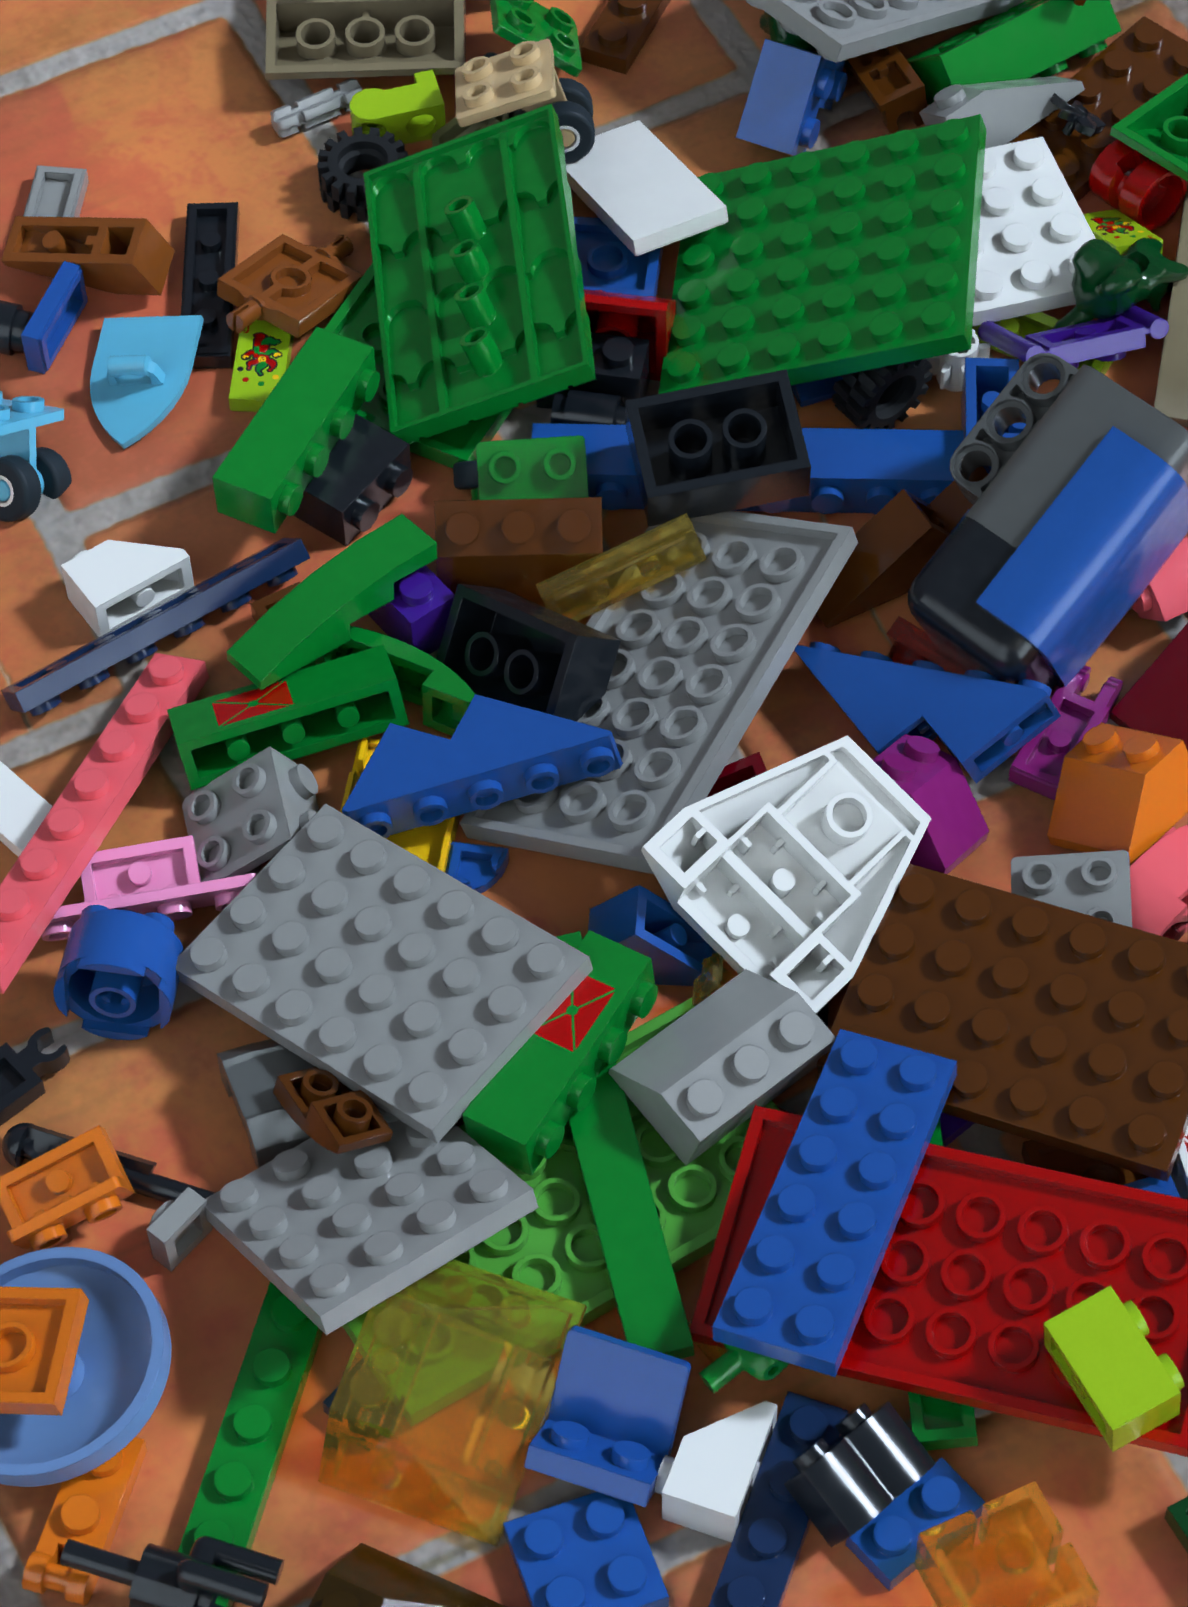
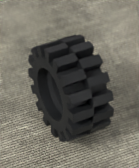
M362 127L353 128V136L348 137L345 130L337 133L338 143L329 138L324 143L325 150L320 149L317 166L321 198L324 203L328 202V209L333 213L340 209L341 217L348 220L352 213H357V221H366V214L368 213L364 178H355L348 175L360 170H372L408 156V152L405 151L403 142L401 140L395 142L394 134L388 131L380 137L379 128L371 127L369 134H362Z
M921 359L841 375L843 379L834 383L833 390L836 393L832 395V401L835 403L834 406L859 429H893L897 419L903 422L908 417L906 411L910 407L917 408L920 404V401L917 399L918 396L927 393L929 386L925 383L932 380L933 373L930 371L932 365L927 359Z

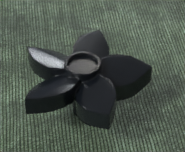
M1055 93L1050 99L1061 110L1057 116L1068 121L1062 129L1065 135L1070 136L1075 129L1079 133L1091 137L1092 134L1100 133L1105 128L1106 124L1083 107L1081 102L1075 100L1070 105Z

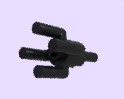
M202 1536L194 1542L189 1555L149 1543L143 1551L140 1561L68 1539L61 1555L60 1564L131 1586L128 1597L130 1598L129 1607H223L216 1604L218 1596L251 1607H262L267 1596L269 1584L277 1585L280 1579L284 1560L210 1536Z

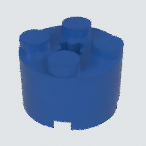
M91 905L84 908L80 919L74 923L70 930L55 982L53 995L58 1009L66 1017L70 1009L77 1016L84 1019L82 1029L109 1039L137 1040L147 1037L149 1029L160 1024L162 1029L168 1024L180 982L176 965L178 956L184 951L181 941L174 933V922L166 915L157 912L141 914L128 910L109 909L101 905Z

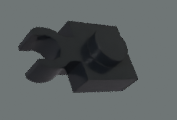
M49 1027L36 1031L28 1040L26 1048L19 1053H16L7 1043L0 1047V1126L46 1093L43 1080L40 1078L41 1076L62 1070L70 1061L68 1048L65 1044L51 1054L41 1053L44 1048L54 1043Z

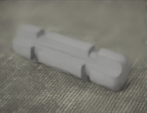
M351 78L336 84L337 90L333 91V88L329 87L294 101L295 107L293 108L287 104L274 109L270 113L272 127L280 138H285L299 132L298 127L301 125L304 129H307L341 115L340 109L344 108L346 112H349L352 97L357 92L363 90L356 79Z

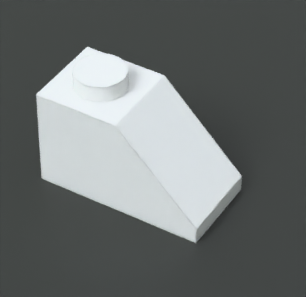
M106 540L90 550L81 551L71 560L61 565L69 601L98 637L194 586L190 556L181 548Z
M764 1401L683 1436L676 1457L665 1455L658 1471L655 1493L662 1495V1519L732 1543L776 1425L778 1405Z

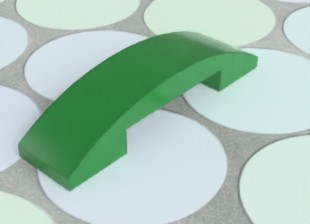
M350 626V641L300 668H307L384 644L398 681L402 699L422 706L423 725L450 736L455 732L475 695L468 684L454 671L428 653L396 638Z

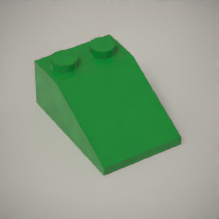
M1188 73L1113 125L1110 135L1187 182Z

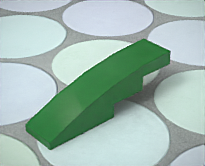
M400 514L351 544L305 578L271 607L226 652L227 660L262 690L351 640V623L394 600V583L437 559V542L407 517Z

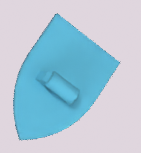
M202 315L104 318L91 371L90 396L92 406L101 425L108 435L123 449L131 446L151 432L165 419L182 396L193 369L204 322Z

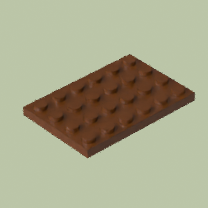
M909 864L850 981L830 1031L837 1037L839 1030L844 1029L956 1060L957 1076L942 1113L1168 1182L1188 1127V944ZM831 1049L818 1059L817 1069L819 1075L823 1070Z

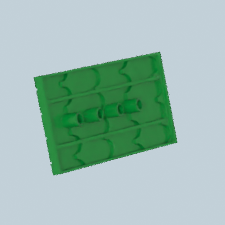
M552 103L363 173L391 434L411 444L419 441L421 437L428 438L466 425L470 420L477 421L517 407L519 403L523 402V404L566 390L570 385L575 387L596 379L590 320L586 312L582 267L577 253L571 187L567 181L563 135L559 127V118Z

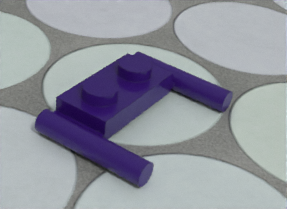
M1133 305L1129 310L1120 315L1025 335V338L992 321H986L980 325L978 336L982 341L1022 362L1039 353H1051L1078 368L1079 362L1090 359L1099 361L1123 359L1126 357L1127 351L1146 347L1145 334L1155 339L1164 338L1168 333L1169 324L1165 319Z

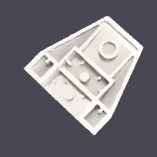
M847 735L683 808L641 848V852L673 909L738 974L747 969L798 992L812 1010L817 1013L853 978L928 827L931 817Z

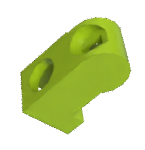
M433 69L414 73V84L387 90L366 88L357 92L350 101L352 136L354 135L353 128L362 127V134H369L370 128L374 127L379 128L380 137L388 131L394 134L395 142L401 140L403 144L432 139V134L446 124L445 104Z

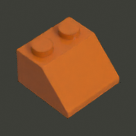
M1100 723L1098 726L1087 731L1082 741L1064 756L1047 833L1051 845L1082 853L1126 850L1129 853L1130 865H1132L1188 813V751L1184 741L1106 723Z

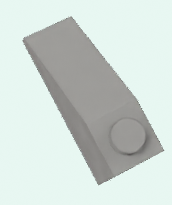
M1057 76L968 85L956 84L939 91L934 96L935 102L919 113L925 126L943 123L950 119H960L981 114L987 129L985 148L1009 143L1058 109L1050 101L1054 93L1068 102L1084 91L1085 88L1080 80Z

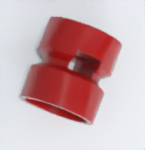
M1117 139L1110 143L1094 162L1089 176V188L1095 196L1111 207L1120 210L1121 213L1147 230H1153L1167 223L1177 212L1187 190V181Z

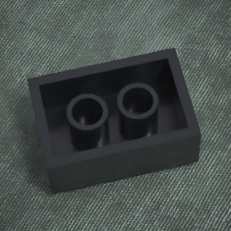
M787 369L625 401L626 432L648 527L809 495L811 464Z

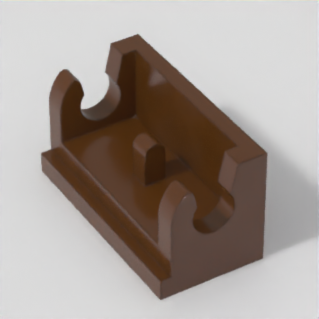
M896 45L844 60L845 69L850 75L857 78L880 113H882L883 123L892 134L898 132L899 126L896 123L898 117L909 111V115L917 127L924 124L919 112L927 107L925 85Z

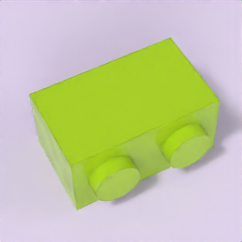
M1111 1285L1043 1323L1044 1345L1112 1452L1180 1414V1389L1184 1388L1181 1374L1166 1353L1159 1356L1155 1354L1145 1338L1149 1334V1328L1141 1312L1131 1300L1122 1303Z

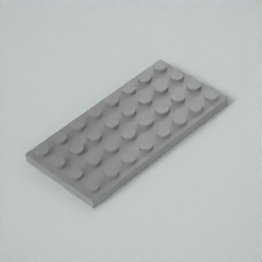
M726 511L649 526L586 624L593 629L621 640L605 695L577 722L612 731L623 762L621 768L601 777H589L561 785L546 793H534L503 802L492 809L466 813L460 822L466 837L654 874L641 852V848L683 808L708 796L858 544L853 527L737 511Z

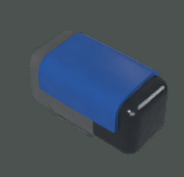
M1039 353L1031 356L1019 368L950 459L952 477L964 497L973 506L967 510L913 579L908 590V605L912 615L935 646L968 670L983 671L993 675L998 681L1017 685L1019 680L1029 679L1041 682L1052 690L1056 686L1066 687L1134 605L1188 534V430L1088 365L1083 364L1078 370L1059 356L1051 353ZM1050 379L1060 380L1058 386L1052 392L1046 394L1037 393L1039 386L1043 382ZM1014 423L1026 424L1019 435L1012 438L1003 437L1004 431ZM981 466L991 467L989 475L978 482L969 481L971 473L976 468Z

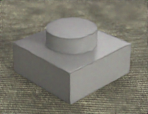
M189 1186L175 1201L169 1200L163 1203L152 1216L149 1227L146 1229L153 1258L171 1272L213 1230L212 1225L206 1219L205 1205L207 1200Z

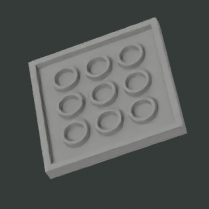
M375 1105L393 1131L391 1141L335 1154L310 1138L292 1149L279 1153L270 1162L240 1179L227 1183L220 1191L207 1197L205 1213L207 1221L323 1333L328 1335L536 1210L538 1204L533 1188L456 1124L437 1144Z

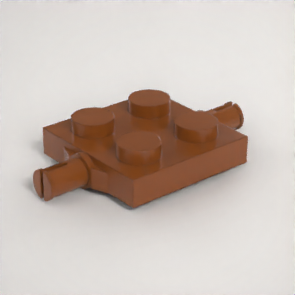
M282 234L218 278L217 296L238 307L226 315V322L232 331L236 329V333H241L256 320H264L297 338L304 335L337 311L363 276V274L343 265L341 262L343 258L353 253L354 248L351 240L348 237L344 239V235H339L325 247L317 248L302 244Z

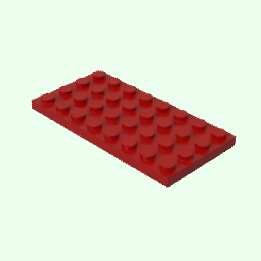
M754 1106L690 1326V1333L694 1342L726 1349L723 1343L713 1340L712 1326L802 1119V1115ZM929 1143L837 1375L1103 1437L1044 1345L1043 1323L1111 1285L1122 1303L1131 1300L1137 1306L1149 1328V1334L1145 1336L1149 1345L1157 1356L1166 1353L1171 1358L1184 1382V1388L1180 1389V1414L1129 1444L1188 1457V1199Z

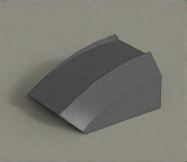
M272 1039L243 1045L217 1054L221 1079L228 1096L233 1098L247 1133L257 1169L273 1160L279 1153L292 1149L311 1138L286 1112L274 1095L273 1090L277 1076L315 1066Z

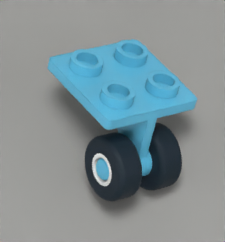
M0 391V521L12 522L30 516L37 509L42 493L51 499H56L72 483L69 467L60 454L50 448H36V427L64 420V409L45 406L44 398L20 396L8 400L3 399V392Z

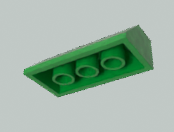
M1024 0L1008 11L996 14L906 60L925 85L927 104L930 105L935 102L934 96L939 91L951 85L1028 79L1036 74H1039L1040 77L1052 76L1068 68L1065 59L1077 53L1079 58L1082 59L1106 49L1105 39L1122 30L1110 0H1086L1083 6L1075 5L1073 0Z

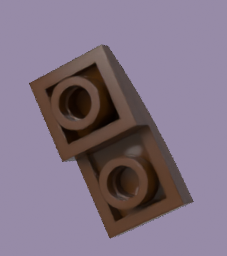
M312 1067L277 1076L273 1090L274 1095L295 1123L325 1149L335 1154H341L391 1141L393 1131L371 1098L361 1090L350 1092L329 1071Z

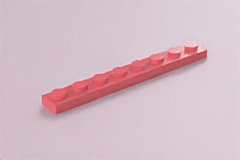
M161 653L154 654L0 884V993L4 994L173 734L167 709L194 702L209 679L205 661Z

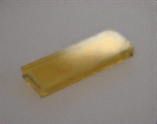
M687 513L535 585L546 608L579 621L707 559L694 526Z

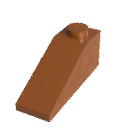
M15 216L1 261L8 267L51 278L55 277L63 261L81 266L84 283L87 287L114 294L161 295L175 250L146 218Z

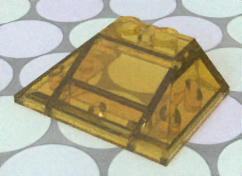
M453 1259L371 1308L367 1312L330 1406L318 1482L497 1547L504 1530L503 1523L507 1522L527 1469L524 1468L529 1444L543 1426L551 1405L567 1332L572 1326L581 1325L587 1309L586 1305Z

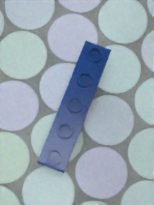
M810 642L809 647L797 645L794 650L878 755L905 734L922 736L930 740L938 737L948 751L957 758L958 763L976 784L1061 716L1050 699L1052 689L1034 680L1021 679L1017 685L998 681L993 675L979 670H966L965 675L945 672L941 666L923 660H915L912 665L895 663L889 657L873 651H862L860 656L845 654L838 648L823 642Z
M475 694L451 739L390 723L344 804L342 812L384 838H388L390 835L417 827L437 825L445 819L472 811L492 809L503 802L534 793H546L558 786L589 777H601L613 770L620 769L623 762L610 730Z

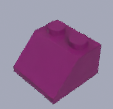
M905 734L873 759L931 817L910 864L948 874L986 841L989 833L988 826L957 758L941 751L934 741L922 736Z

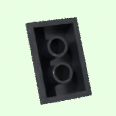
M458 583L436 659L454 671L477 695L578 721L605 695L621 640L504 589Z

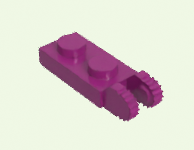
M1085 665L1066 687L1063 686L1061 688L1058 686L1051 700L1061 716L1021 748L1009 770L1008 781L1055 800L1064 756L1082 741L1087 731L1098 726L1100 723H1107L1108 716L1122 690L1123 681L1110 676L1103 684L1095 701L1080 696L1085 691L1090 680L1091 668Z

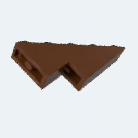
M989 466L976 468L971 473L969 481L978 482L989 475L991 468ZM953 481L929 504L907 490L902 489L855 534L858 544L816 613V616L821 619L827 628L908 593L913 579L967 510L973 506L964 497L956 482Z

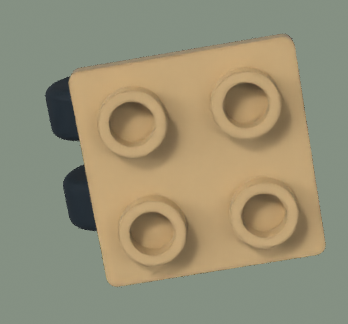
M550 39L538 42L524 41L515 45L510 51L489 58L486 56L472 58L455 70L456 119L460 127H466L519 109L529 112L552 103L559 118V127L563 135L566 164L582 159L592 149L595 141V127L591 95L587 88L578 81L569 78H558L555 71L554 51Z

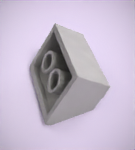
M745 969L613 1066L608 1073L686 1166L750 1118L755 1105L766 1106L815 1069L818 1059L831 1049L836 1037L798 992Z

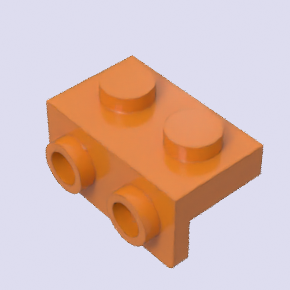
M99 1125L0 1176V1204L12 1228L6 1233L11 1244L26 1250L32 1247L33 1251L51 1248L68 1237L65 1229L85 1219L88 1220V1223L92 1224L113 1216L123 1208L120 1201L135 1194L105 1128Z

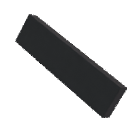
M238 202L187 204L181 316L202 315L204 319L193 369L232 368L234 331L227 325L226 315L235 310V305L217 296V279L237 266L240 219Z

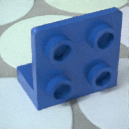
M577 1325L572 1326L566 1335L548 1419L529 1444L524 1468L646 1508L655 1493V1484L660 1465L665 1455L670 1456L691 1371V1364L686 1360Z

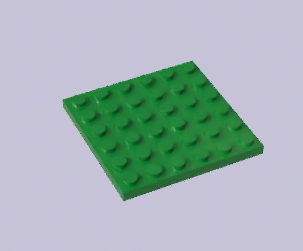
M981 114L960 119H950L943 123L911 130H900L889 135L862 141H851L844 145L812 152L806 151L790 157L767 162H756L749 166L718 173H707L697 177L727 206L729 222L680 240L672 299L676 300V314L667 356L663 358L658 394L786 369L790 384L796 385L971 350L987 130Z

